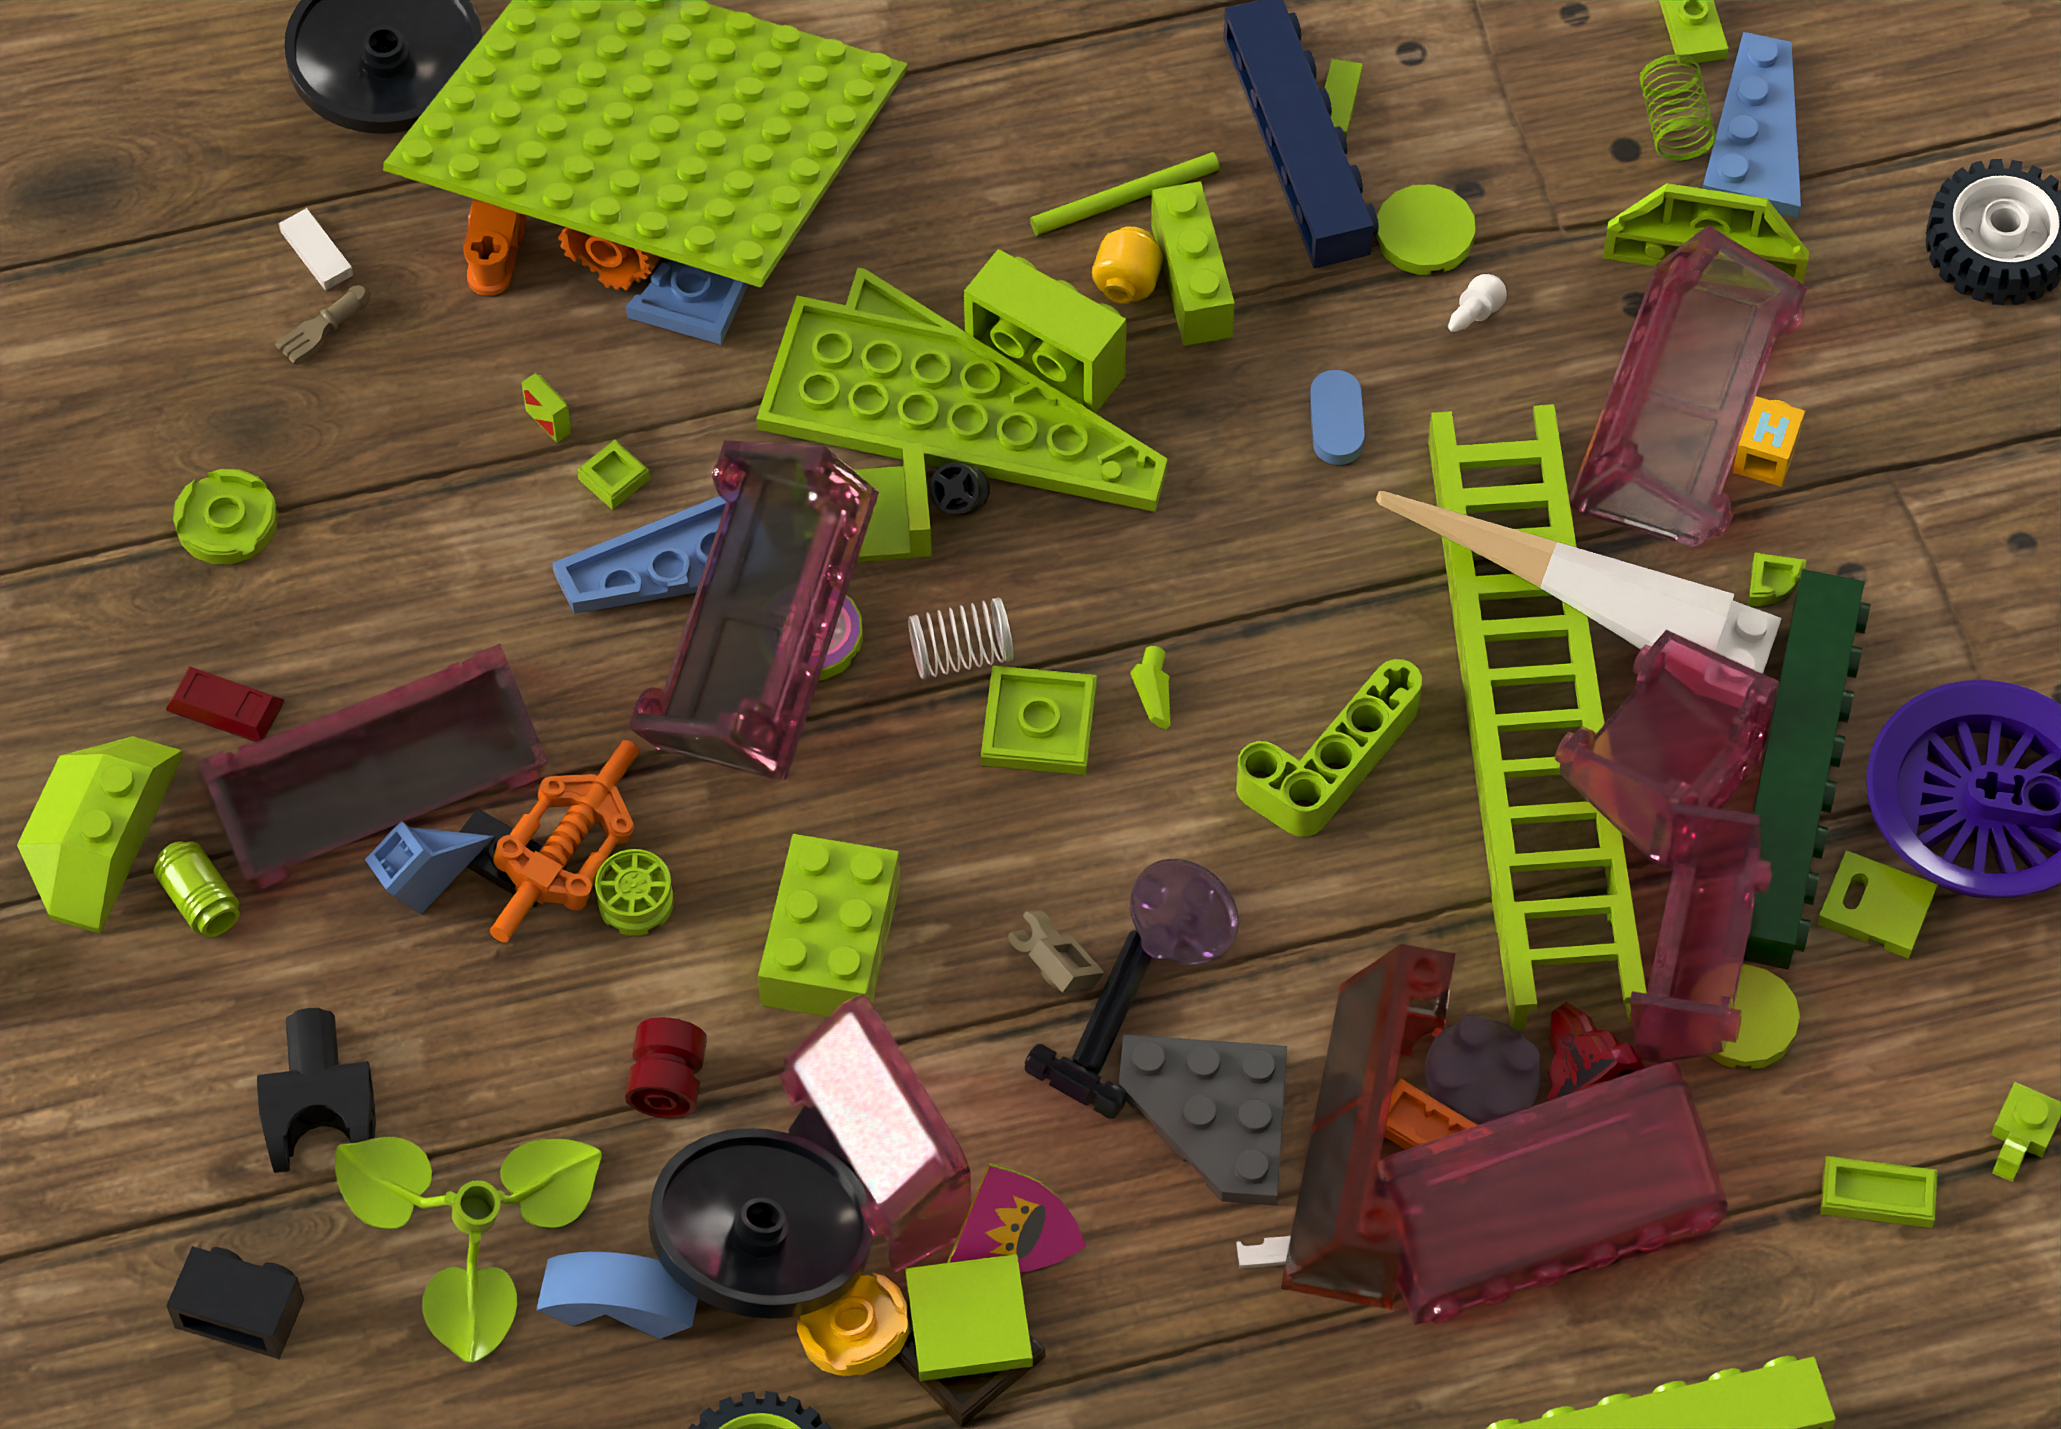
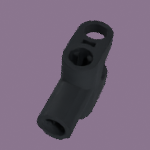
M305 1008L287 1016L286 1033L289 1071L257 1076L259 1116L274 1173L290 1170V1157L294 1155L296 1143L303 1134L311 1129L320 1126L333 1127L342 1131L348 1137L350 1143H358L375 1138L376 1116L369 1062L339 1065L335 1015L331 1011L321 1008Z

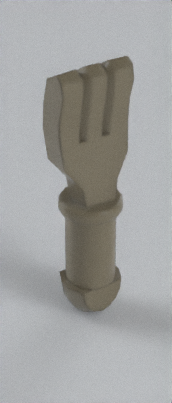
M363 285L352 286L348 289V293L329 308L322 309L318 317L304 321L293 331L280 338L275 346L280 351H283V354L289 357L293 364L299 365L324 345L326 334L331 329L336 331L343 321L361 307L363 309L366 307L371 298L368 287Z

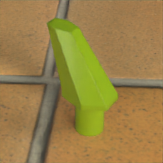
M1148 646L1145 648L1142 664L1137 663L1130 674L1150 721L1157 727L1167 730L1170 726V676L1162 671L1165 651L1157 646Z

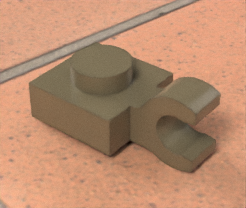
M1041 910L1026 911L1023 917L1032 927V936L1030 938L1024 930L1011 931L1008 939L1012 946L1018 951L1030 952L1029 956L1040 967L1045 981L1062 993L1094 988L1105 973L1071 935L1061 936L1053 927L1051 919L1045 912Z

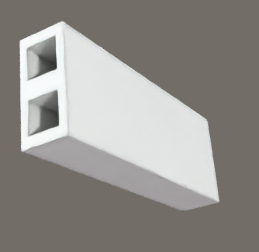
M307 208L279 223L283 236L325 291L353 276L351 265Z

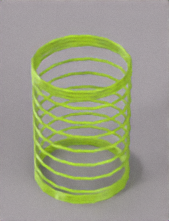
M1674 54L1657 58L1645 66L1640 73L1639 79L1641 88L1644 91L1643 96L1645 98L1647 114L1650 117L1651 131L1654 134L1655 149L1658 155L1665 159L1676 161L1700 156L1708 151L1716 140V132L1710 116L1711 111L1706 99L1707 94L1702 82L1703 77L1700 65L1697 60L1687 55ZM1674 60L1689 61V62H1691L1692 64L1696 65V67H1697V69H1696V68H1694V67L1691 66V65H1686V64H1681V63H1678V64H1667V65H1664V66L1657 67L1656 69L1652 70L1651 72H1649V73L1646 75V73H1647L1650 69H1652L1653 67H1655V66L1658 65V64H1661V63H1664V62H1667V61H1674ZM1682 65L1697 71L1696 75L1685 72L1664 74L1650 81L1647 86L1644 85V80L1649 74L1664 67ZM1686 74L1694 77L1691 81H1672L1662 84L1655 89L1648 87L1652 82L1668 75ZM1672 83H1686L1671 90H1657L1662 86ZM1694 85L1698 87L1695 91L1688 90ZM1684 91L1693 92L1687 98H1678L1663 104L1653 103L1660 97L1674 96ZM1695 93L1700 95L1697 100L1690 97ZM1649 96L1656 97L1652 102L1648 100ZM1685 100L1695 101L1688 107H1678L1666 112H1656L1662 106L1675 105ZM1697 102L1702 104L1700 108L1691 107ZM1652 104L1659 105L1654 110L1650 109ZM1686 109L1697 110L1688 116H1679L1668 121L1658 120L1663 115L1679 113ZM1700 110L1704 112L1701 117L1694 116ZM1653 113L1661 114L1656 119L1652 117ZM1705 114L1708 115V119L1703 118ZM1656 121L1662 123L1659 127L1654 126ZM1666 123H1671L1665 128L1660 129V127L1665 125ZM1693 125L1702 126L1694 133L1684 137L1662 138L1668 132L1683 130ZM1704 127L1709 128L1703 137L1684 146L1668 147L1658 143L1660 139H1684L1696 134ZM1710 130L1712 131V137L1706 145L1699 150L1687 154H1668L1661 151L1658 147L1659 145L1668 149L1685 148L1696 144L1706 137Z

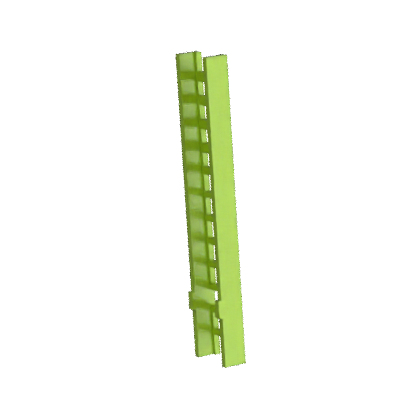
M1554 404L1533 407L1537 440L1457 445L1452 411L1431 413L1428 444L1437 507L1463 515L1473 512L1547 507L1550 527L1515 530L1577 548ZM1541 464L1543 483L1463 489L1460 471L1463 469ZM1442 536L1511 1031L1525 1030L1528 1011L1537 1010L1532 966L1615 960L1618 962L1628 1022H1642L1647 992L1588 616L1562 601L1564 615L1482 621L1479 601L1553 595L1516 574L1476 576L1473 557L1481 555ZM1564 636L1568 638L1571 663L1489 669L1485 642ZM1571 681L1575 683L1578 709L1509 714L1495 713L1492 687ZM1581 727L1585 755L1502 760L1499 732ZM1577 773L1589 774L1593 801L1509 807L1505 783L1506 778ZM1596 820L1600 848L1520 854L1515 852L1512 825ZM1604 866L1607 895L1514 902L1510 873ZM1606 914L1608 925H1612L1614 943L1529 949L1525 920Z

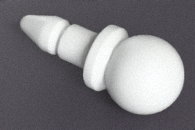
M1482 274L1470 282L1468 288L1460 296V307L1451 315L1448 325L1451 332L1466 329L1474 320H1486L1492 313L1502 308L1506 301L1507 291L1501 279L1491 274Z

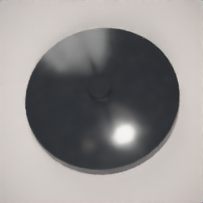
M301 0L289 19L285 33L286 64L289 77L298 95L314 112L324 119L358 132L377 134L399 133L410 130L482 39V28L479 17L470 0Z
M758 1128L733 1129L714 1133L700 1138L680 1150L669 1160L657 1178L648 1215V1227L654 1251L666 1271L678 1284L698 1299L721 1310L737 1315L766 1319L789 1318L812 1313L830 1305L846 1294L855 1285L866 1267L875 1229L874 1214L869 1197L859 1179L845 1163L823 1147L809 1140L781 1131Z

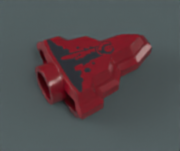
M1566 1001L1551 1012L1549 1041L1555 1056L1547 1072L1551 1090L1545 1099L1551 1123L1558 1127L1566 1124H1579L1583 1121L1590 1123L1609 1121L1622 1112L1625 1106L1623 1095L1642 1080L1641 1072L1644 1069V1064L1633 1046L1628 1043L1620 1044L1615 1035L1608 1030H1597L1590 1016Z

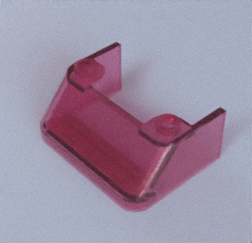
M1672 802L1670 814L1675 863L1647 994L1632 991L1630 998L1636 1053L1642 1061L1665 1063L1716 1054L1725 1051L1727 1042L1737 1043L1742 1010L1734 1009L1740 977L1757 894H1767L1772 871V861L1763 860L1760 815Z
M861 993L841 1003L784 1059L785 1071L779 1075L792 1106L803 1102L808 1108L816 1107L864 1185L867 1203L860 1207L861 1213L873 1235L877 1237L883 1233L888 1241L889 1265L893 1272L896 1273L956 1241L972 1203L971 1173L965 1154L872 1003Z

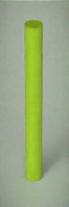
M1211 152L1030 217L1032 230L1036 236L1150 196L1153 189L1181 185L1220 170L1218 159L1215 153Z

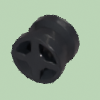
M948 463L941 466L933 474L929 493L933 503L939 510L948 514L971 515L979 512L986 505L990 495V484L987 476L980 468L971 464ZM966 480H968L967 486H968V491L970 492V494L966 491V486H965V481H966Z

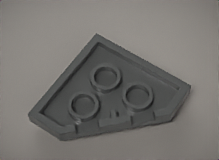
M1123 1034L1119 1087L1126 1092V1102L1132 1108L1137 1107L1155 1126V1132L1183 1162L1188 1161L1207 1181L1206 1186L1221 1201L1277 1205L1287 1046Z

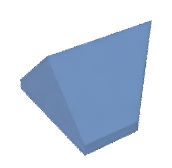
M401 820L369 854L365 861L391 895L419 914H422L495 836L408 827Z

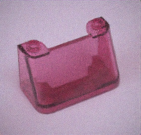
M1665 630L1652 646L1646 644L1638 653L1633 665V673L1638 675L1635 690L1597 734L1586 727H1581L1575 734L1568 732L1559 744L1555 760L1560 763L1559 773L1648 860L1666 869H1671L1756 767L1766 745L1779 681L1669 630Z

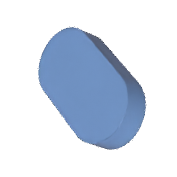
M1342 370L1325 371L1313 380L1310 388L1313 448L1317 456L1323 461L1333 465H1344L1356 460L1361 455L1364 447L1365 431L1361 386L1358 380L1348 372Z

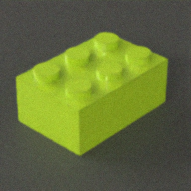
M998 249L964 290L965 332L1092 412L1097 413L1125 378L1127 319L1122 317L1112 306L1103 303L1098 304L1080 294L1070 283L1063 280L1056 281L1036 270L1026 259L1013 257Z
M792 834L758 973L761 1006L868 1024L901 882L899 851Z

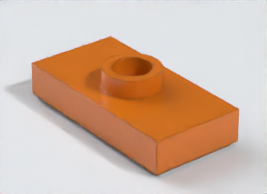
M1401 1078L1370 1120V1128L1462 1185H1464L1489 1150L1494 1140L1492 1133Z

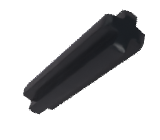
M1140 930L1129 932L1072 1057L1074 1062L1097 1075L1105 1063L1156 950V939L1151 934Z

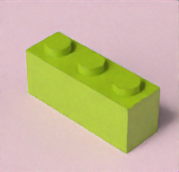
M1201 181L1153 189L1151 227L1154 238L1163 252L1162 268L1183 346L1233 338L1235 302Z

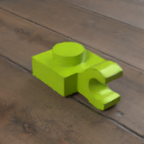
M2014 1082L1991 1133V1136L2005 1141L1992 1171L1993 1174L2013 1182L2026 1152L2043 1158L2061 1118L2060 1101Z

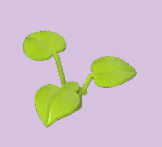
M378 1137L358 1143L339 1145L335 1151V1173L340 1192L351 1211L364 1223L374 1228L397 1230L404 1227L412 1216L414 1205L423 1209L447 1205L452 1207L451 1214L455 1226L463 1233L469 1235L467 1270L449 1267L438 1272L425 1288L422 1298V1311L426 1325L440 1342L465 1363H475L488 1356L503 1341L513 1323L517 1309L516 1289L507 1272L497 1267H489L477 1271L481 1234L487 1232L494 1225L501 1205L510 1207L519 1203L522 1217L533 1226L544 1229H558L573 1223L584 1212L590 1201L602 1152L591 1145L568 1139H540L522 1144L506 1157L500 1168V1179L505 1188L512 1193L510 1196L505 1195L503 1191H497L491 1184L485 1181L476 1180L463 1185L457 1194L449 1191L442 1196L422 1197L421 1195L427 1191L432 1180L430 1162L425 1152L419 1146L398 1137Z

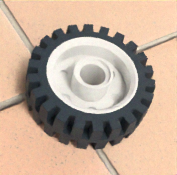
M1991 159L1988 169L1985 168L1982 161L1971 163L1968 172L1963 167L1954 172L1952 180L1947 178L1941 185L1940 191L1937 192L1927 223L1926 250L1930 252L1929 260L1933 268L1940 267L1939 276L1946 283L1955 278L1954 290L1962 295L1970 287L1974 289L1972 295L1974 300L1983 302L1985 295L1991 294L1992 304L2004 305L2006 297L2011 296L2013 305L2023 304L2028 294L2034 301L2043 297L2046 289L2051 292L2058 286L2061 279V190L2057 191L2059 180L2052 175L2042 181V169L2034 165L2026 173L2021 171L2022 161L2012 160L2009 169L2003 168L2002 159Z

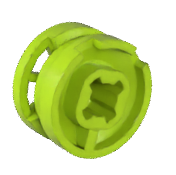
M628 849L610 856L599 868L595 879V888L599 912L607 925L610 924L619 929V933L623 935L641 936L648 934L649 929L665 924L672 913L674 898L670 872L661 858L646 850ZM611 868L612 871L604 878L605 873Z

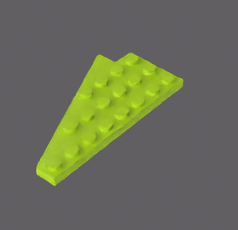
M857 268L846 305L796 296L756 418L757 430L901 460H903L902 443L923 442L925 465L940 468L948 463L971 464L980 468L988 478L1156 512L1167 473L1168 459L863 268Z

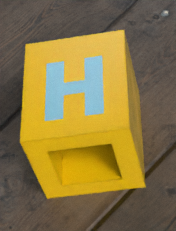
M1755 396L1738 444L1733 473L1782 487L1799 440L1805 410L1792 407L1781 400H1768Z

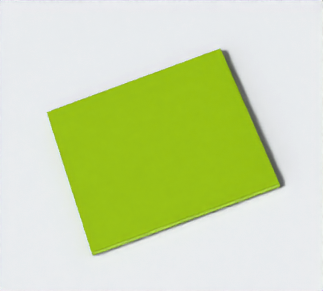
M512 0L383 162V171L761 288L907 72L908 63L892 59L882 53H872L845 45L839 40L825 39L805 33L792 26L779 25L755 18L745 12H735L708 4L704 0Z

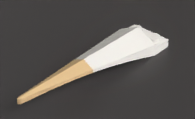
M1378 491L1376 501L1379 505L1476 552L1545 590L1633 644L1700 691L1747 708L1751 707L1782 618L1733 601V593L1389 492Z

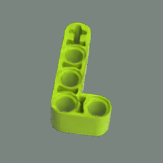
M1393 659L1383 663L1300 761L1278 746L1266 741L1248 744L1241 750L1238 756L1236 792L1239 799L1245 805L1292 835L1309 837L1317 834L1415 719L1419 712L1422 675L1419 669L1413 663L1404 659ZM1388 696L1390 697V699H1389V706L1387 705V697H1388ZM1362 726H1369L1371 728H1374L1376 731L1362 732L1357 728ZM1339 763L1344 765L1345 768L1331 769L1326 764ZM1255 772H1265L1267 774H1270L1271 776L1267 778H1256L1251 774ZM1298 800H1308L1310 802H1313L1314 805L1302 807L1296 805L1294 802Z

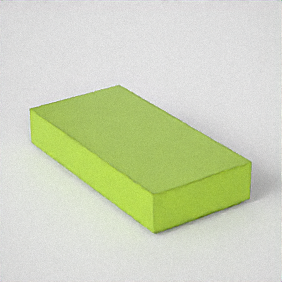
M1826 1156L1823 1165L1820 1214L1932 1228L1935 1221L1938 1170Z

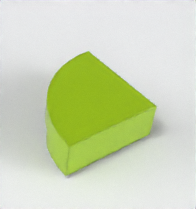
M1754 553L1747 606H1767L1780 602L1791 595L1799 585L1802 569H1805L1806 560Z

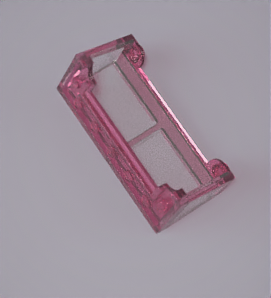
M1710 225L1657 263L1569 498L1570 506L1584 515L1694 548L1712 536H1720L1729 526L1734 514L1733 510L1730 509L1731 497L1726 493H1722L1775 340L1783 333L1791 334L1801 322L1804 315V309L1801 307L1807 286Z

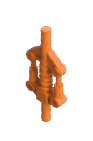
M622 740L598 776L586 774L549 776L544 778L538 791L539 801L529 814L522 816L510 835L503 836L498 840L493 863L500 871L507 873L515 884V890L517 891L490 928V933L496 940L508 942L535 901L542 905L544 902L563 904L570 910H581L587 905L599 868L607 860L616 845H624L630 841L634 830L632 818L616 787L639 754V749L633 742ZM548 807H570L566 816L563 817L559 826L556 827L552 836L549 837L544 844L545 846L539 852L535 851L533 853L526 848V845L540 827L539 820ZM595 821L598 822L607 837L597 852L590 854L577 874L564 870L563 868L567 861L570 860L574 851H576L581 841L588 834V831L595 824Z

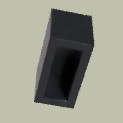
M192 1246L166 1306L176 1329L280 1359L305 1299L298 1277L281 1265L264 1263L263 1266H258L242 1261L239 1255L224 1248L213 1247L208 1251Z

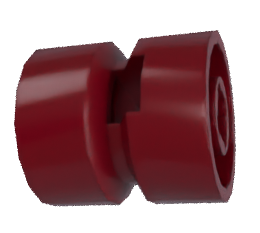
M659 1017L642 1021L636 1030L632 1053L633 1060L636 1063L629 1070L625 1093L626 1103L643 1114L658 1118L673 1119L691 1115L696 1110L700 1081L693 1074L698 1073L703 1068L707 1034L700 1027L676 1018Z

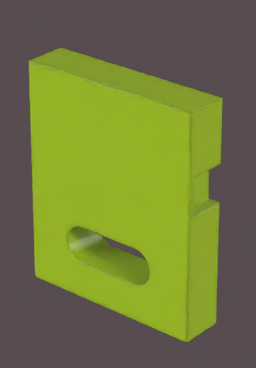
M1846 850L1819 914L1817 925L1867 944L1869 939L1884 944L1883 950L1909 959L1938 884ZM1855 882L1862 883L1865 886V891L1859 906L1856 909L1846 908L1843 902L1850 885Z

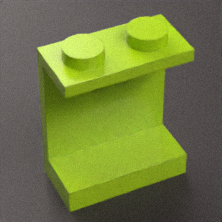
M923 442L902 443L903 466L811 473L809 451H799L800 472H790L792 502L803 503L804 515L794 516L796 547L806 546L808 566L932 557Z

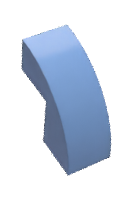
M577 1252L548 1259L537 1311L571 1326L607 1315L661 1339L692 1327L698 1298L678 1284L666 1271L660 1260L623 1253Z

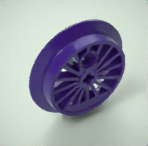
M1969 680L1933 688L1901 706L1882 727L1874 742L1869 757L1866 777L1867 796L1872 815L1880 832L1891 848L1904 862L1928 880L1947 890L1977 898H2017L2042 893L2061 885V833L2058 832L2061 827V780L2049 774L2056 770L2061 776V704L2037 691L2020 685L1991 680ZM1971 733L1989 734L1986 760L1983 766L1981 765ZM1955 735L1964 764L1942 738ZM2000 736L2018 742L2003 766L1997 765ZM2029 748L2043 757L2024 770L2016 768ZM1927 753H1929L1942 768L1927 761ZM2032 804L2046 806L2050 811L2039 810ZM1939 822L1917 836L1919 825ZM1960 830L1942 858L1930 850L1931 847ZM1976 830L1972 870L1954 865L1953 863ZM1988 837L2000 873H1984ZM2032 841L2056 854L2047 860ZM2009 845L2029 869L2017 872Z

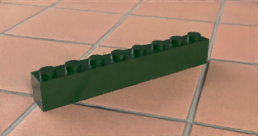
M1802 569L1725 957L1789 970L1794 950L1805 951L1811 920L1801 918L1803 903L1813 905L1819 880V873L1809 871L1812 857L1822 859L1828 833V827L1819 826L1818 824L1821 811L1831 813L1837 782L1827 780L1829 766L1839 768L1845 743V736L1836 735L1838 721L1848 723L1854 692L1844 690L1846 677H1857L1862 654V647L1853 646L1855 633L1865 634L1871 604L1861 602L1865 581Z

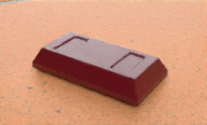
M189 666L169 701L166 711L262 744L284 704V699Z

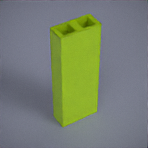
M1331 59L1325 84L1332 107L1330 118L1334 127L1341 126L1347 139L1362 76L1363 63Z

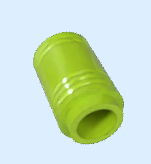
M177 841L166 846L160 852L154 867V875L195 933H202L206 938L219 936L229 930L239 919V901L200 844L193 841Z

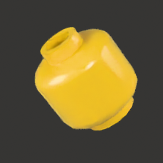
M1131 226L1108 233L1100 244L1092 268V279L1098 289L1109 300L1119 304L1138 302L1148 298L1154 291L1163 265V252L1154 237L1146 230Z

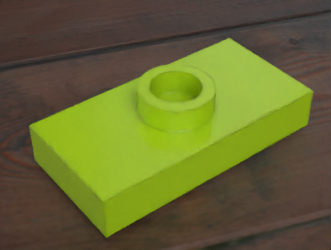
M1659 0L1675 54L1690 56L1697 60L1698 63L1727 59L1728 46L1714 0ZM1677 60L1681 64H1692L1689 61Z

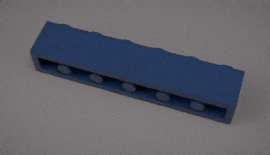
M1257 0L1225 8L1224 42L1313 268L1371 255L1373 234L1379 231L1377 214L1371 203L1365 205L1361 195L1363 193V183L1360 171L1356 165L1350 166L1346 157L1347 142L1341 126L1334 127L1330 118L1332 107L1328 92L1325 88L1319 89L1315 80L1317 73L1314 57L1310 50L1303 51L1300 43L1301 28L1297 15L1294 12L1288 13L1283 0Z

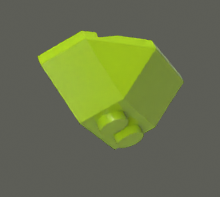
M1666 183L1608 221L1603 259L1802 289L1809 251L1767 198Z
M132 736L59 756L17 844L51 920L101 934L183 758L182 750Z

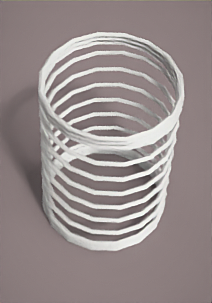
M999 597L992 599L991 609L995 633L1003 657L1002 660L993 642L986 602L982 601L984 618L991 641V663L982 644L978 617L973 603H971V610L980 645V665L975 658L970 644L963 606L960 605V613L968 643L969 667H967L960 650L952 609L949 607V616L957 646L958 669H956L948 649L941 611H937L946 650V672L937 652L930 614L927 612L926 617L934 647L935 674L929 663L918 615L909 616L908 625L913 654L919 675L923 680L930 678V672L934 677L937 676L938 663L943 673L947 675L949 672V660L956 672L960 670L961 660L965 668L970 670L972 657L975 664L980 668L983 664V655L987 663L992 665L994 662V652L1002 663L1004 660L1006 662L1013 660L1014 653L1010 627L1003 602Z

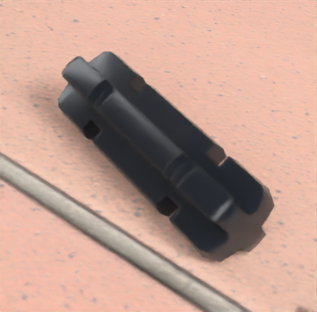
M1036 1044L1031 1049L1024 1063V1069L1028 1074L1041 1081L1048 1078L1051 1080L1049 1083L1051 1087L1085 1106H1088L1090 1103L1094 1104V1111L1109 1119L1115 1118L1120 1113L1126 1101L1124 1089L1110 1081H1107L1104 1085L1100 1082L1101 1076L1065 1056L1061 1059L1056 1058L1057 1052L1043 1044Z

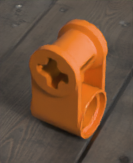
M476 199L472 201L468 231L464 243V257L469 264L467 282L475 293L483 296H496L509 288L518 251L522 247L524 240L525 214Z

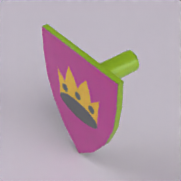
M988 1163L947 1263L1017 1254L1020 1273H1025L1056 1264L1085 1248L1086 1245L1074 1216L1058 1195L1032 1177L1012 1169Z

